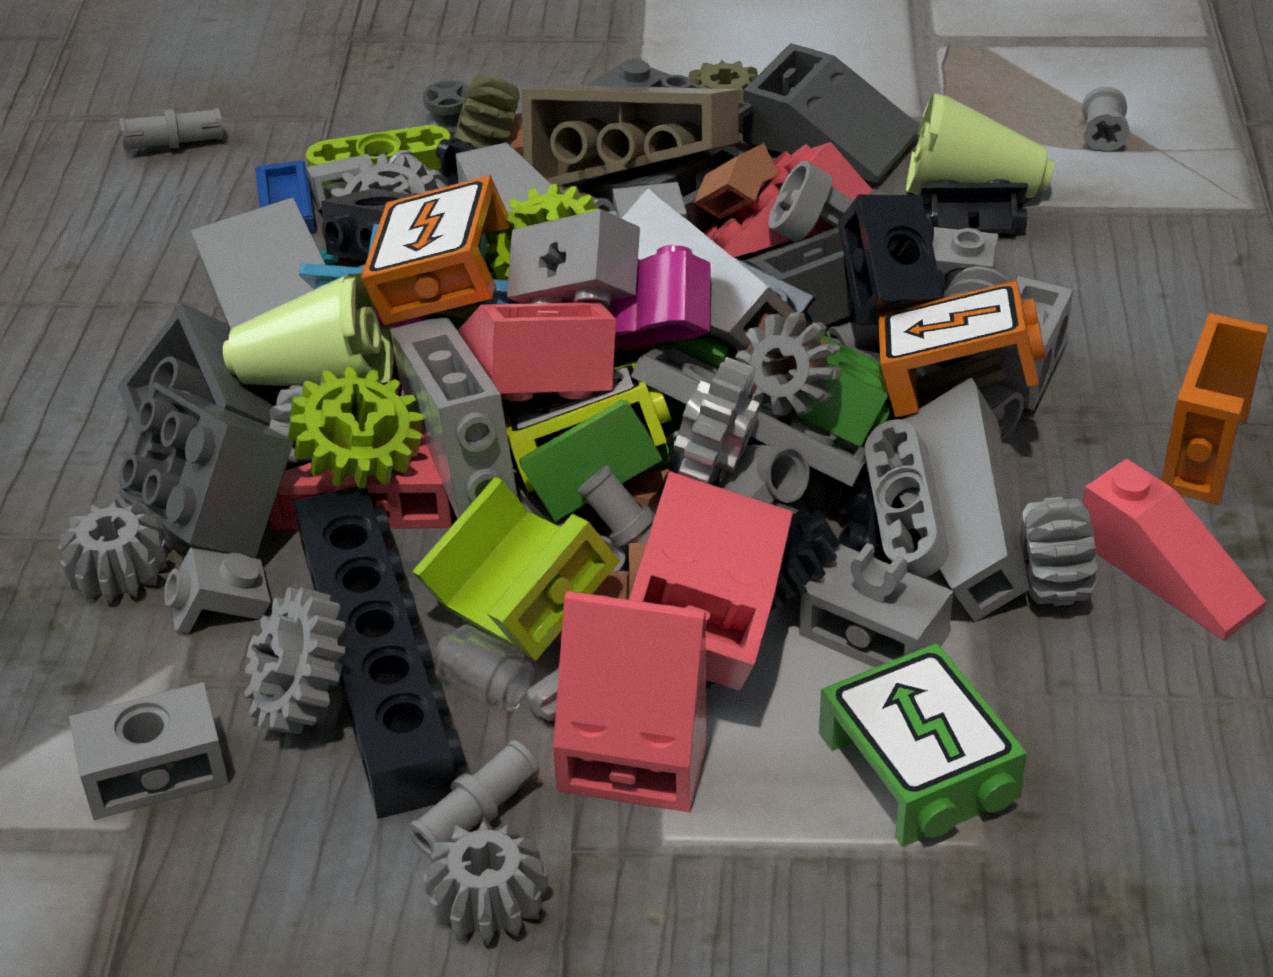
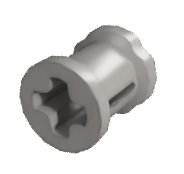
M1113 87L1096 88L1089 92L1083 100L1082 114L1087 121L1083 130L1085 142L1094 150L1110 152L1117 150L1126 142V137L1130 131L1128 121L1125 118L1127 101L1125 95L1120 90Z

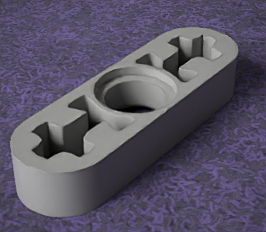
M900 419L890 420L876 427L870 433L865 443V456L882 545L885 554L891 562H893L897 555L904 557L907 563V572L925 578L942 567L949 551L927 446L911 423ZM898 447L900 461L904 466L895 467L890 460L894 457V449ZM910 487L920 488L917 498L910 505L903 508H892L894 498L901 491ZM914 528L922 537L918 541V550L913 552L912 536L908 532V530Z

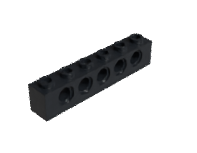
M357 486L294 500L301 546L314 591L331 595L330 601L339 603L340 610L336 620L345 622V629L338 638V645L345 647V654L340 659H337L338 662L343 664L339 683L377 819L436 805L452 792L451 784L455 780L454 771L465 769L464 754L457 730L444 731L442 721L449 719L445 692L440 680L431 683L428 681L427 674L434 672L432 654L426 635L414 637L412 629L419 627L418 612L412 591L400 592L398 585L405 584L404 569L397 547L386 549L385 546L386 543L392 542L386 510L384 506L373 508L367 486L359 489Z

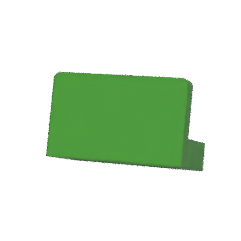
M623 399L520 458L519 462L523 472L554 521H557L589 503L577 492L578 488L602 467L608 465L612 470L611 472L622 484L662 461V457L640 416L637 417L630 403Z

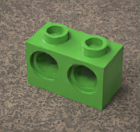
M823 336L826 344L837 343L840 346V351L836 355L827 356V365L837 366L841 369L842 373L838 379L824 380L832 393L828 401L819 402L813 399L812 412L804 415L796 413V417L861 447L868 432H872L886 421L892 407L891 401L887 399L888 390L880 362L829 337Z

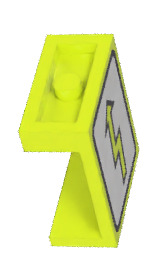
M637 360L613 369L612 390L593 391V395L586 399H568L558 396L556 392H548L504 408L508 442L528 493L535 489L523 472L519 461L521 457L543 445L540 437L581 423L620 400L625 399L630 404L639 401L655 446L667 442L661 424L672 419L661 391L647 385L645 381L641 382L631 377Z

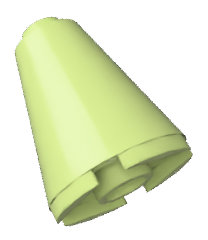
M934 93L930 96L917 135L920 137L916 152L912 151L906 179V191L920 195L922 184L934 183L940 180H954L958 183H986L995 179H1004L1012 183H1028L1025 198H1034L1038 189L1047 190L1054 170V161L1047 159L1048 149L945 94Z
M363 272L347 274L233 327L229 334V340H226L223 344V358L229 373L232 375L236 374L243 384L303 386V383L308 380L320 385L323 371L329 370L337 379L344 378L346 367L351 366L354 368L358 378H366L372 369L378 371V383L382 384L390 382L393 374L394 354L390 325L379 327L374 310L376 308L361 280Z

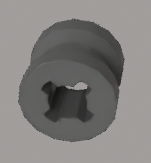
M455 80L440 81L428 86L423 93L424 106L430 112L426 116V125L443 127L450 133V138L454 137L469 86Z

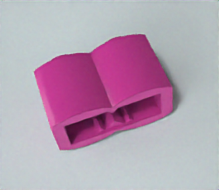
M680 245L663 246L657 249L655 255L648 256L642 260L638 259L636 296L611 300L610 306L606 308L616 318L614 352L646 349L661 342L687 340L708 333L710 331L711 263L692 254L690 248Z

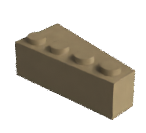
M545 85L523 88V158L550 184L560 186L736 144L739 140V89Z

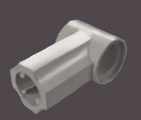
M749 444L743 457L740 458L734 473L726 471V476L716 487L775 506L779 502H794L803 495L807 488L809 465L804 454L793 446Z

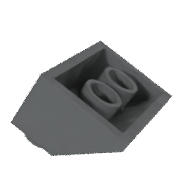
M180 304L118 385L136 435L139 431L137 425L138 412L142 402L150 396L154 381L265 426H270V409L273 406L263 385L243 384L236 374H230L226 368L223 358V344L226 340H229L230 329L228 324L188 305Z

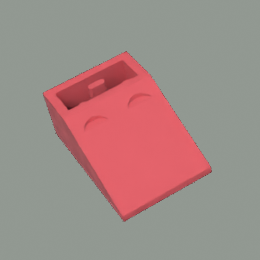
M831 142L814 148H810L806 144L792 155L786 151L773 160L779 174L762 183L755 202L732 213L720 227L715 223L704 230L703 233L732 257H738L789 242L790 240L769 228L768 217L786 177L798 163L804 160L811 162L830 174L832 177V187L853 200L858 194L869 195L873 190ZM818 218L814 227L806 236L835 227Z
M600 302L480 305L458 330L460 336L500 392L501 399L525 401L533 398V393L556 392L558 396L568 399H586L593 395V391L612 390L616 318Z
M669 471L628 600L706 611V680L740 691L754 667L773 602L793 511Z
M566 592L563 609L553 742L557 791L677 811H691L706 753V611L603 595Z

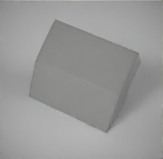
M369 154L307 167L310 191L317 210H322V200L333 198L331 195L332 188L345 189L347 186L345 181L322 185V183L342 179L344 172L356 176L361 172L359 169V161L361 160L366 161L370 167L377 165L373 164Z

